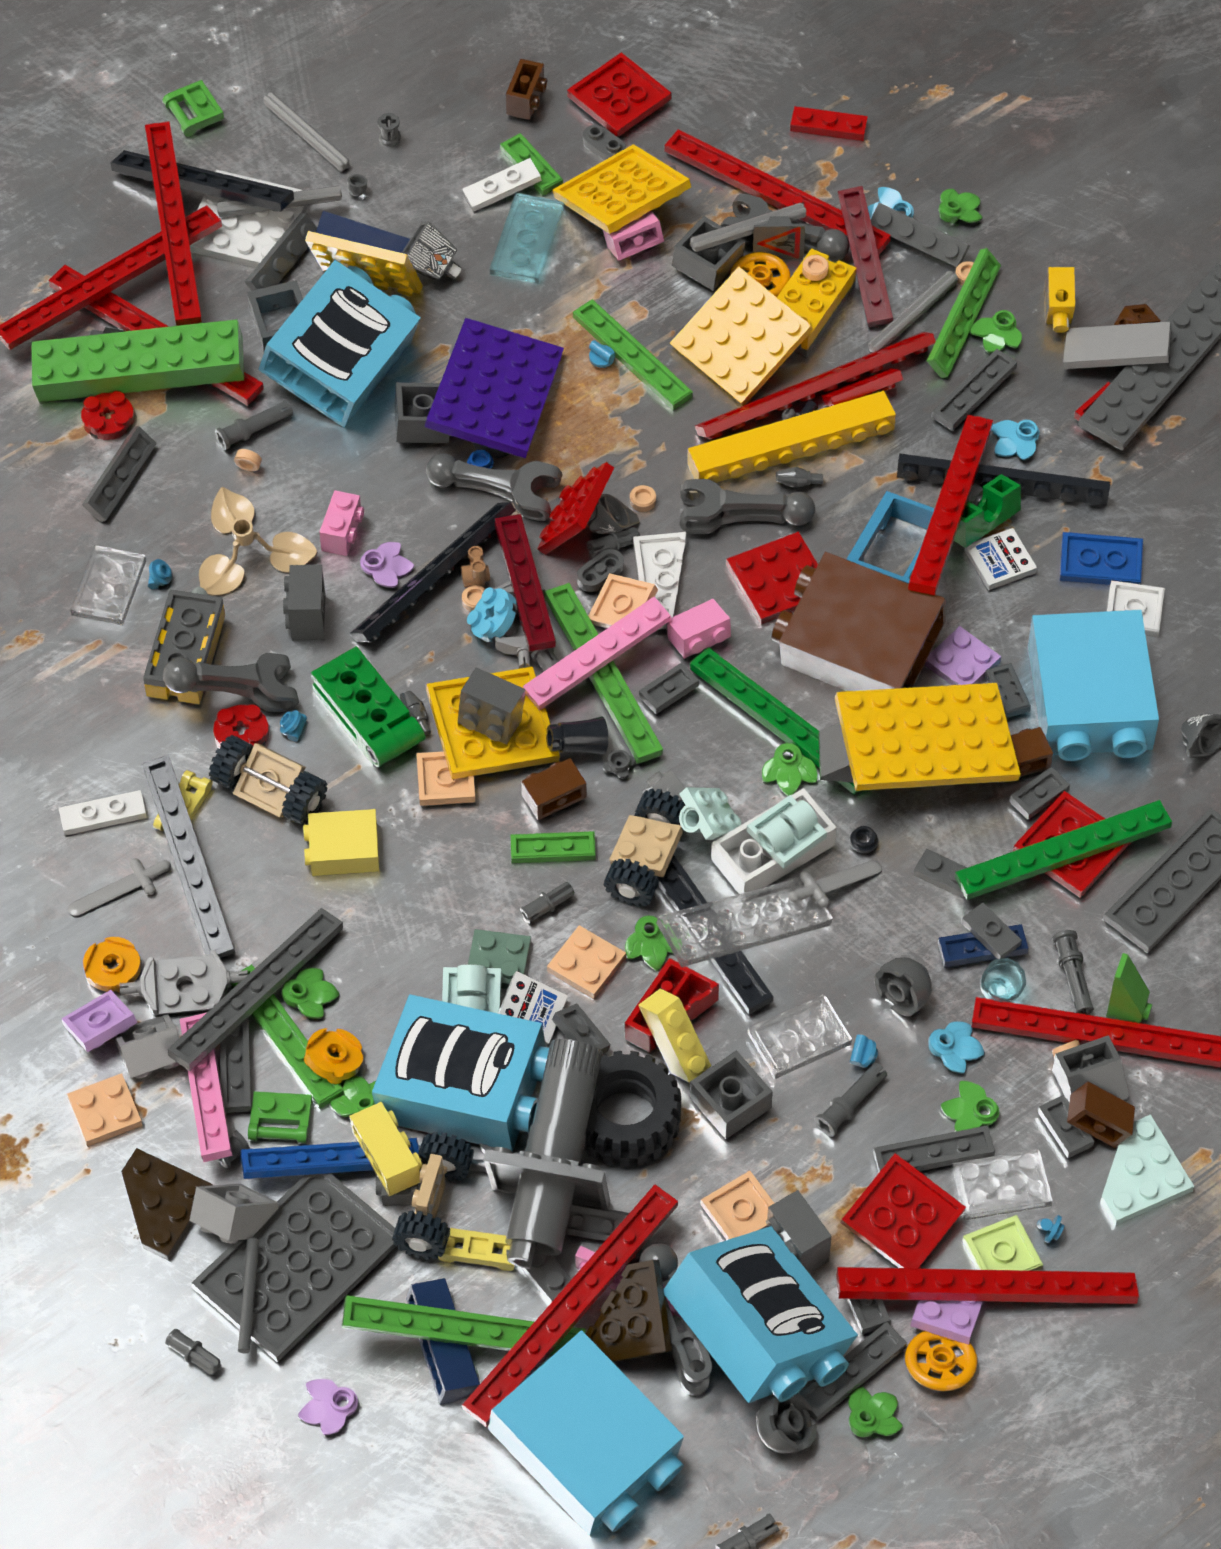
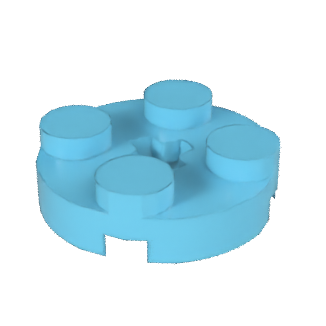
M489 587L485 589L474 610L467 617V623L471 625L472 633L485 642H491V638L494 636L502 637L508 631L515 618L516 612L512 610L513 603L516 604L515 597L501 588L493 589Z

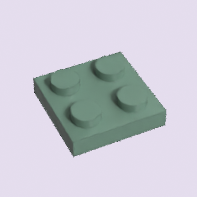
M475 929L468 965L501 968V988L508 989L516 971L525 975L531 936Z

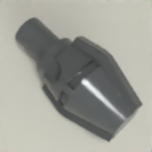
M799 467L778 470L775 475L777 482L793 488L823 483V474L811 473Z
M412 691L401 693L400 699L409 710L410 716H413L418 721L425 736L429 735L431 730L426 722L428 715L423 702Z

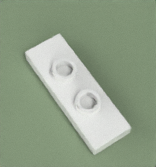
M531 158L462 190L473 212L542 180Z
M141 790L59 808L64 836L147 818Z

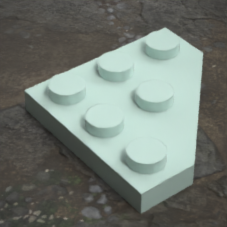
M1151 1115L1134 1121L1132 1135L1118 1145L1102 1194L1101 1203L1115 1226L1193 1192L1194 1189L1193 1183Z

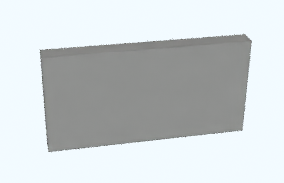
M1156 322L1069 328L1066 332L1063 359L1064 369L1168 363L1171 323Z

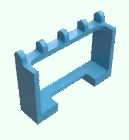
M886 491L846 560L909 584L921 546L904 576L865 563V554L879 530H884L891 516L928 529L935 508Z

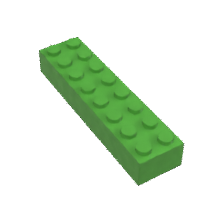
M238 319L32 342V387L38 402L90 397L114 391L129 393L244 380L243 335Z

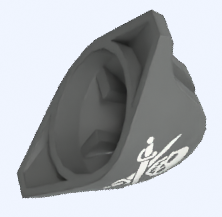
M610 494L601 495L588 521L591 532L595 534L617 533L640 522L636 513Z
M1221 714L1196 715L1187 719L1182 724V738L1188 757L1209 756L1221 748Z

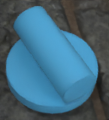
M596 340L590 343L589 360L592 365L605 368L614 362L615 353L611 347L602 345Z
M156 559L150 563L148 587L150 589H158L159 585L163 586L170 583L172 579L170 566L161 559Z
M297 710L285 713L280 720V732L288 736L289 740L297 742L306 723L307 716Z
M858 1034L855 1039L850 1063L865 1068L875 1062L878 1049L876 1048L875 1041Z
M1057 1215L1053 1222L1047 1218L1037 1221L1038 1229L1047 1231L1044 1239L1045 1242L1050 1243L1052 1239L1057 1241L1065 1226L1060 1223L1062 1216Z

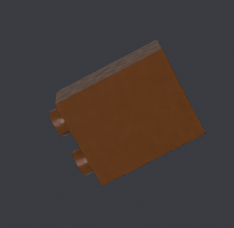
M825 551L817 568L806 565L801 571L794 591V595L801 599L794 613L785 610L780 613L775 622L771 640L779 643L783 666L843 690L863 691L913 688L946 622L945 598L936 594L934 596L908 590V583Z

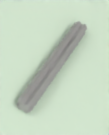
M270 92L264 96V105L339 171L349 168V159L277 95Z
M340 186L295 191L294 200L286 208L342 200ZM238 201L217 203L219 217L271 210Z
M803 203L791 205L692 237L690 239V246L694 252H698L754 234V225L767 224L770 216H788L790 221L804 218L807 211Z
M952 271L946 272L868 343L869 351L873 353L891 344L957 284L958 276Z

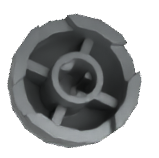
M895 958L881 966L880 970L874 975L878 994L880 997L886 995L888 1000L894 1004L891 1009L900 1015L911 1016L919 1011L928 1002L932 992V983L927 968L911 958Z
M797 1393L783 1402L778 1401L774 1395L763 1402L757 1412L756 1425L761 1440L769 1449L778 1453L791 1454L811 1446L816 1437L817 1426L811 1423L808 1411L812 1410L806 1399Z

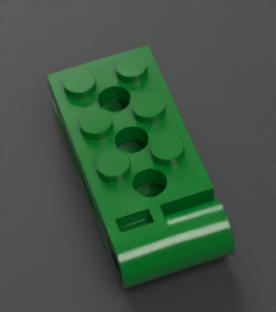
M357 646L311 672V678L315 682L312 684L313 691L372 765L380 767L425 740L424 731L418 721L413 716H410L406 706Z

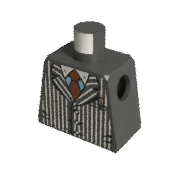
M421 221L402 251L403 254L408 255L415 271L432 280H439L443 273L451 279H455L462 268L452 261L457 248L431 222Z

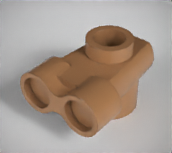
M473 546L468 550L470 565L461 566L463 586L465 588L477 585L485 588V582L490 581L489 567L483 562L482 548Z

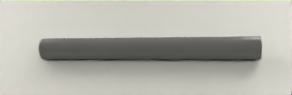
M249 1238L247 1240L238 1352L243 1354L250 1352L259 1240L256 1238Z

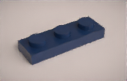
M1022 924L1008 926L1022 940L1021 946L1006 957L1028 954L1029 948ZM971 932L938 938V946L944 968L997 959Z

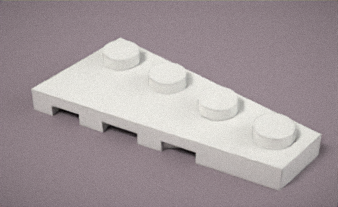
M686 532L633 537L638 580L655 584L658 588L655 598L672 618L675 614ZM667 624L659 629H667Z

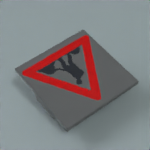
M770 216L767 224L754 225L753 253L766 252L782 260L803 259L805 224H792L788 216Z

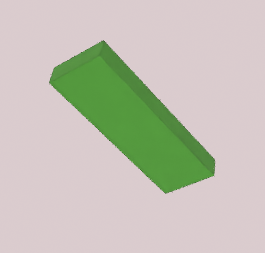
M521 133L500 144V150L514 165L531 158L542 180L533 186L542 196L563 184V179Z
M594 831L510 834L511 863L596 860Z

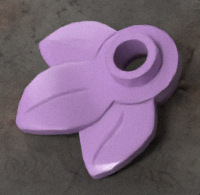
M386 542L381 544L377 550H368L360 560L361 569L366 574L372 575L377 584L387 588L397 587V578L408 575L414 569V564L399 555L401 544L397 542Z
M329 1379L311 1380L306 1383V1388L312 1400L301 1409L298 1417L311 1425L321 1424L323 1435L337 1433L344 1427L346 1417L356 1411L358 1407L357 1395L350 1388H338ZM341 1400L348 1401V1404L344 1407L337 1405Z

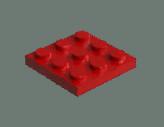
M622 52L567 89V97L617 137L672 100V93Z
M608 462L603 463L598 468L593 467L585 477L580 476L572 486L567 485L562 490L559 496L561 501L549 516L552 520L539 536L541 542L537 550L546 555L585 529L615 467Z
M799 531L726 559V566L761 625L777 619L783 610L794 613L801 599L794 595L795 586L801 571L806 565L813 568L818 566L817 561Z
M1064 791L1014 844L1013 851L1104 820L1105 818ZM1131 842L1045 872V874L1081 898Z
M894 1153L841 1219L840 1223L898 1268L919 1269L962 1215L966 1207Z

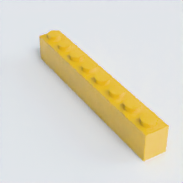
M881 391L688 448L687 464L694 479H709L718 483L730 478H739L747 473L762 471L781 463L786 464L798 458L813 456L825 450L837 449L842 445L861 442L866 438L876 435L887 434L895 429L896 413L885 392Z

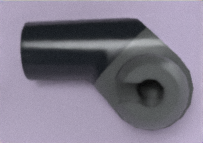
M808 401L801 412L795 413L794 409H786L782 413V418L786 420L816 411L819 407L815 402Z

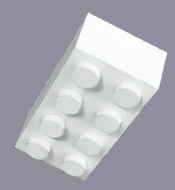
M804 788L791 796L797 802L800 800L806 801L813 808L817 815L818 823L827 831V838L783 869L747 832V825L769 809L712 842L711 860L743 900L835 846L837 827Z

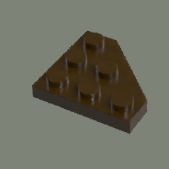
M136 1148L121 1173L143 1249L169 1261L193 1223L189 1220L196 1187L212 1186L213 1184Z
M648 1260L627 1265L621 1274L623 1278L616 1290L610 1292L599 1310L601 1314L594 1326H590L585 1333L612 1362L672 1351L660 1261Z

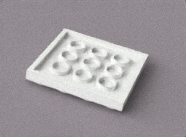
M217 169L215 171L226 175H231L247 180H252L268 185L293 190V192L302 191L300 189L279 185L263 180H258L242 175H237ZM204 194L197 210L207 205L219 217L217 203L230 200ZM308 205L285 208L282 212L270 210L219 217L222 221V227L190 245V251L256 268L298 215L305 213Z

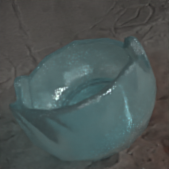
M1011 959L993 960L981 976V991L987 999L1013 1003L1026 986L1025 971L1018 962Z

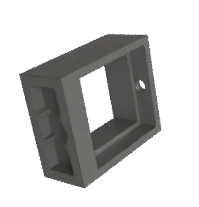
M297 280L247 292L249 309L263 352L267 343L279 329L267 332L261 313L295 305L298 306L303 297Z

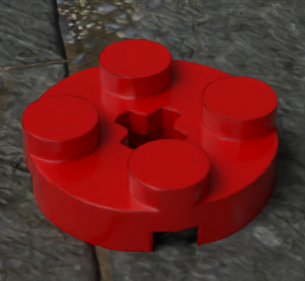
M122 392L100 393L87 397L84 400L81 419L83 427L88 434L91 432L101 440H113L122 437L127 433L126 429L133 425L134 411L131 402L125 398ZM106 413L112 414L110 419H106L103 415Z
M235 705L221 709L217 713L213 732L215 742L219 748H221L220 744L222 741L225 742V739L228 736L230 737V735H234L254 746L255 743L262 745L264 741L265 743L267 742L269 726L267 718L258 706ZM238 727L248 728L244 730V734L242 735L239 734L238 731H235V729H237Z

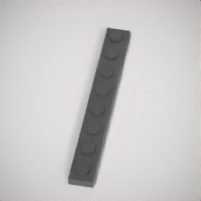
M320 908L168 1048V1056L191 1071L343 929V922L323 908Z

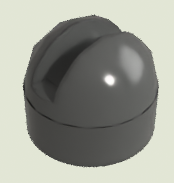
M359 174L349 176L347 180L349 193L353 196H361L367 189V178Z

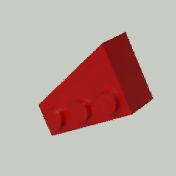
M669 958L625 1021V1040L649 1053L658 1047L638 1005L659 989L679 997L690 1021H692L718 1001L719 983Z

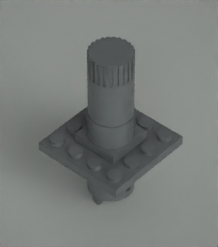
M571 1039L552 1040L525 1151H520L519 1155L511 1154L512 1151L504 1147H494V1150H485L483 1161L492 1190L515 1194L505 1240L510 1245V1249L506 1250L507 1261L525 1269L531 1270L534 1254L555 1256L562 1253L572 1203L609 1209L611 1200L605 1171H601V1168L597 1165L587 1163L580 1167L586 1140L585 1133L603 1054L602 1050L591 1044Z

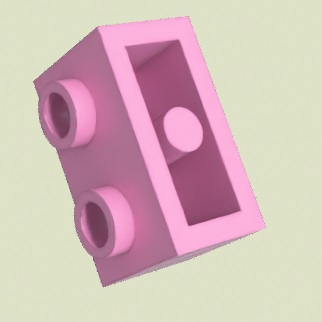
M651 211L611 234L603 230L607 247L618 261L664 242L660 222Z
M334 490L319 532L321 551L343 556L348 555L351 544H354L356 540L358 524L362 522L365 509L361 507L360 495Z
M711 599L672 617L671 621L667 623L668 639L685 659L730 638V618L718 603Z

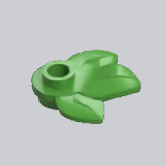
M947 189L942 192L940 196L941 203L938 208L939 216L942 220L949 223H955L959 219L969 223L982 220V215L976 211L981 201L977 195L968 192L959 194L954 189Z
M1007 310L996 312L992 318L979 319L973 324L970 331L975 336L983 337V348L987 353H993L996 349L1001 351L1005 345L1017 348L1022 341V334L1016 328V319Z
M784 743L777 747L774 757L765 762L762 768V780L765 783L777 781L781 791L789 796L796 792L801 784V780L808 783H816L817 770L813 761L802 756L800 749L796 745ZM786 752L792 753L793 758L790 760H786L783 757V754Z
M648 915L641 917L637 921L635 932L626 940L625 952L628 959L642 956L649 967L658 971L666 959L667 952L672 954L681 953L682 944L674 930L663 927L658 918ZM644 926H653L654 932L647 933Z
M318 968L300 971L296 979L287 981L282 988V996L286 1004L291 1007H298L304 1016L316 1019L323 1018L322 1005L337 999L339 992L333 984L322 980L323 970Z
M358 1076L347 1079L343 1086L345 1095L330 1101L332 1109L338 1115L348 1117L375 1105L372 1090L376 1081L369 1084L364 1078Z
M960 1081V1097L941 1104L943 1113L951 1120L956 1121L955 1132L991 1125L999 1117L997 1103L986 1096L985 1090L981 1086L969 1081ZM986 1110L989 1112V1115H982L979 1112Z
M864 1387L857 1388L851 1394L848 1402L851 1410L848 1422L851 1431L855 1435L869 1437L873 1433L890 1436L901 1430L903 1427L902 1423L893 1417L898 1405L896 1396L887 1392L876 1393L872 1396Z

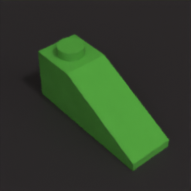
M1122 953L1114 977L1106 1018L1141 1023L1142 1019L1148 1021L1153 1004L1148 1003L1150 991L1131 958L1125 953Z

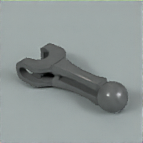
M739 194L732 204L733 213L736 217L725 218L720 226L726 227L773 211L768 208L767 203L762 198L748 194ZM791 221L792 224H803L800 222ZM805 224L804 251L809 252L812 248L828 255L829 261L832 262L841 260L847 255L849 240L845 233L837 229L825 231L823 227ZM754 234L742 237L745 240V246L753 245Z
M445 453L433 456L426 467L428 479L438 487H448L454 484L456 487L473 488L499 495L512 501L516 511L523 518L545 521L549 518L551 507L546 499L534 495L535 491L542 487H557L563 476L557 466L540 461L526 463L518 470H497L470 465L456 460L453 456Z
M689 479L684 481L680 487L682 501L686 505L693 506L685 508L679 518L681 529L687 533L709 534L720 525L742 521H771L781 524L787 521L792 525L802 526L810 522L815 514L813 499L803 492H793L788 496L784 493L752 495L722 489L717 483L709 479Z
M265 653L259 657L255 664L243 666L210 665L203 662L194 664L186 658H176L171 660L163 671L165 685L176 693H186L190 690L192 692L206 690L237 694L252 699L260 708L268 712H289L299 703L295 688L282 685L277 681V679H282L291 668L288 656L283 654Z
M661 1243L648 1246L642 1252L639 1261L659 1260L662 1282L667 1280L669 1282L678 1268V1258L674 1250L668 1245ZM664 1295L672 1347L671 1352L677 1376L683 1391L687 1395L700 1396L709 1387V1377L712 1370L708 1350L683 1318L682 1322L685 1332L679 1333ZM688 1381L702 1382V1384L695 1387L690 1385Z

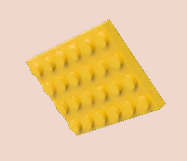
M997 683L836 692L835 703L855 791L1019 780L1020 770Z

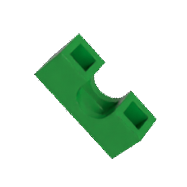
M1002 474L984 485L983 496L978 506L967 501L954 541L967 548L1021 510V485Z

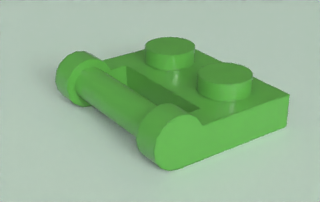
M202 80L170 92L162 99L166 108L172 111L180 123L181 131L186 137L194 135L198 129L224 119L222 109ZM184 100L195 118L189 120L178 103Z
M254 1091L248 1126V1141H257L258 1138L297 1140L300 1144H307L313 1101L312 1095ZM260 1123L299 1125L298 1129L261 1127Z

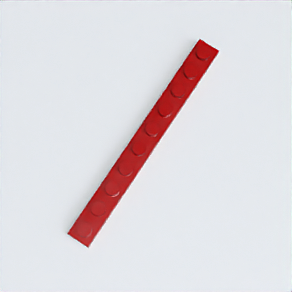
M170 121L146 124L145 131L176 326L202 323Z
M679 129L664 145V152L752 196L760 197L766 203L778 209L803 203L807 212L806 216L800 220L812 226L823 227L825 231L829 229L840 230L847 236L842 210ZM872 226L878 255H880L889 244L891 235Z
M207 205L185 217L189 245L194 244L222 227L221 219ZM162 233L155 234L0 324V340L9 350H12L166 260Z
M65 264L48 280L49 286L59 291L84 275ZM112 292L84 307L117 328L123 329L124 332L169 327ZM244 372V380L212 383L215 387L247 406L264 390L263 382Z
M921 332L695 425L697 435L708 437V439L720 437L723 435V430L742 428L746 425L745 421L753 418L754 420L766 418L769 416L768 412L777 409V411L788 409L792 406L791 402L799 399L800 401L812 399L815 397L814 393L821 390L823 392L834 390L838 387L837 384L842 381L847 383L856 381L861 378L860 374L867 371L869 373L880 371L883 369V365L889 362L891 364L906 360V355L910 353L920 354L929 350L928 346L936 342L934 334Z
M967 415L911 574L908 590L934 596L936 594L993 427V420Z
M980 997L975 999L972 1028L1065 1043L1077 1040L1080 1045L1109 1035L1116 1051L1221 1067V1036Z
M654 1184L462 1404L463 1410L487 1427L491 1410L537 1370L678 1207V1200Z
M837 1267L836 1272L839 1299L1137 1304L1139 1298L1136 1276L1132 1272Z

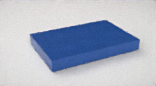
M1063 532L1060 581L1110 585L1112 580L1141 585L1143 538Z

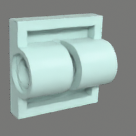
M686 787L679 794L686 805L680 812L679 822L686 832L702 833L706 840H717L741 825L740 818L733 812L726 794L720 788Z
M791 795L747 825V832L783 869L827 838V831L818 823V818L813 808L804 800L797 802Z
M481 965L443 967L442 1001L498 1013L501 1001V968H486Z

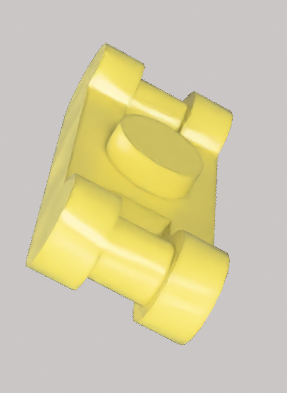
M186 770L182 775L179 787L192 821L209 794L213 781L206 777L198 778L194 772ZM191 787L197 789L195 794L189 792ZM157 814L153 827L163 831L159 814Z
M450 1228L445 1252L442 1257L438 1256L439 1260L447 1263L458 1261L497 1267L504 1271H512L515 1265L507 1261L506 1250L510 1249V1245L505 1242V1235ZM458 1242L463 1243V1248H455V1244ZM494 1247L501 1248L502 1254L493 1253Z

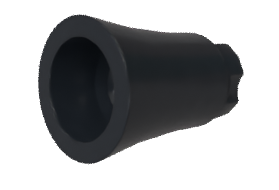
M601 716L582 721L550 724L547 727V747L550 752H579L605 755L608 749V727L606 720Z

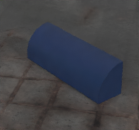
M326 211L322 212L316 233L399 253H402L410 238Z
M445 1278L411 1284L406 1296L407 1304L455 1310ZM419 1339L440 1405L460 1400L475 1391L480 1383L467 1345Z

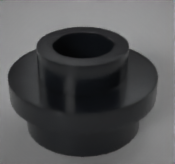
M860 826L850 835V845L857 852L869 853L877 847L878 836L871 827ZM865 839V840H867L868 842H865V843H864V842H860V840Z

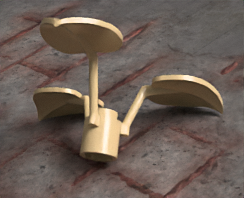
M221 487L213 501L211 521L214 528L221 534H233V554L231 560L222 554H215L206 558L199 569L200 587L204 588L208 595L222 596L235 591L243 582L245 574L244 569L240 565L235 564L239 546H248L254 540H257L267 551L272 552L270 555L272 566L283 573H289L290 565H307L317 555V550L308 539L293 532L276 534L272 542L273 547L269 546L260 537L258 532H254L252 521L255 510L252 503L244 496Z

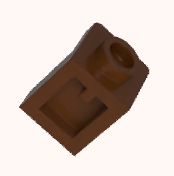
M1147 304L1124 306L1114 325L1161 322V320Z

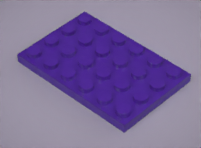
M465 317L427 416L425 428L526 458L564 348Z

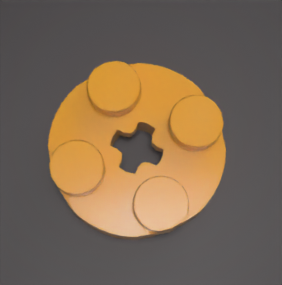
M121 937L104 938V942H100L97 945L95 942L91 945L84 955L83 967L87 982L101 991L108 992L112 990L113 992L117 991L120 993V983H130L137 980L141 972L140 956L135 946L129 940ZM113 960H117L118 966L114 969H108V966L105 965Z
M328 1028L320 1029L313 1033L308 1040L304 1062L314 1073L327 1079L331 1084H340L343 1080L356 1075L360 1070L364 1056L361 1052L362 1045L353 1034L346 1030L337 1028L336 1032L327 1031ZM328 1051L330 1053L338 1052L339 1057L331 1056Z

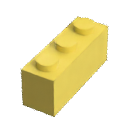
M659 989L638 1005L670 1073L690 1083V1081L711 1067L679 997Z
M379 1102L349 1116L353 1134L389 1197L421 1183L419 1170L422 1168V1162L416 1152L412 1154L409 1150L411 1145L406 1133L398 1131V1122L392 1110L387 1112L383 1103Z

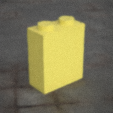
M375 809L308 814L309 824L303 825L304 841H309V848L304 849L305 866L311 865L312 876L379 872Z

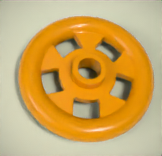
M766 252L746 254L739 258L730 270L731 275L740 267L741 269L748 270V274L763 287L773 284L774 288L768 291L776 297L791 278L786 263L779 257ZM756 262H764V263H766V265H764V264L754 265V263H756ZM778 270L780 276L773 277L771 271Z
M927 1331L917 1334L909 1342L905 1351V1363L910 1375L919 1384L932 1390L951 1391L961 1388L973 1378L977 1369V1355L970 1342L968 1345ZM937 1340L941 1341V1344L935 1345L933 1348H930L928 1343ZM957 1346L963 1355L956 1357L952 1348ZM917 1354H926V1363H918ZM956 1365L963 1369L957 1376L951 1373ZM931 1370L935 1373L942 1374V1376L940 1379L934 1378L928 1375V1373Z

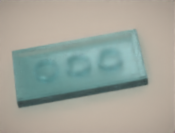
M515 193L490 266V275L539 284L564 211V203Z

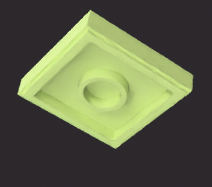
M1017 1215L963 1236V1242L977 1270L1039 1271L1043 1268V1263Z

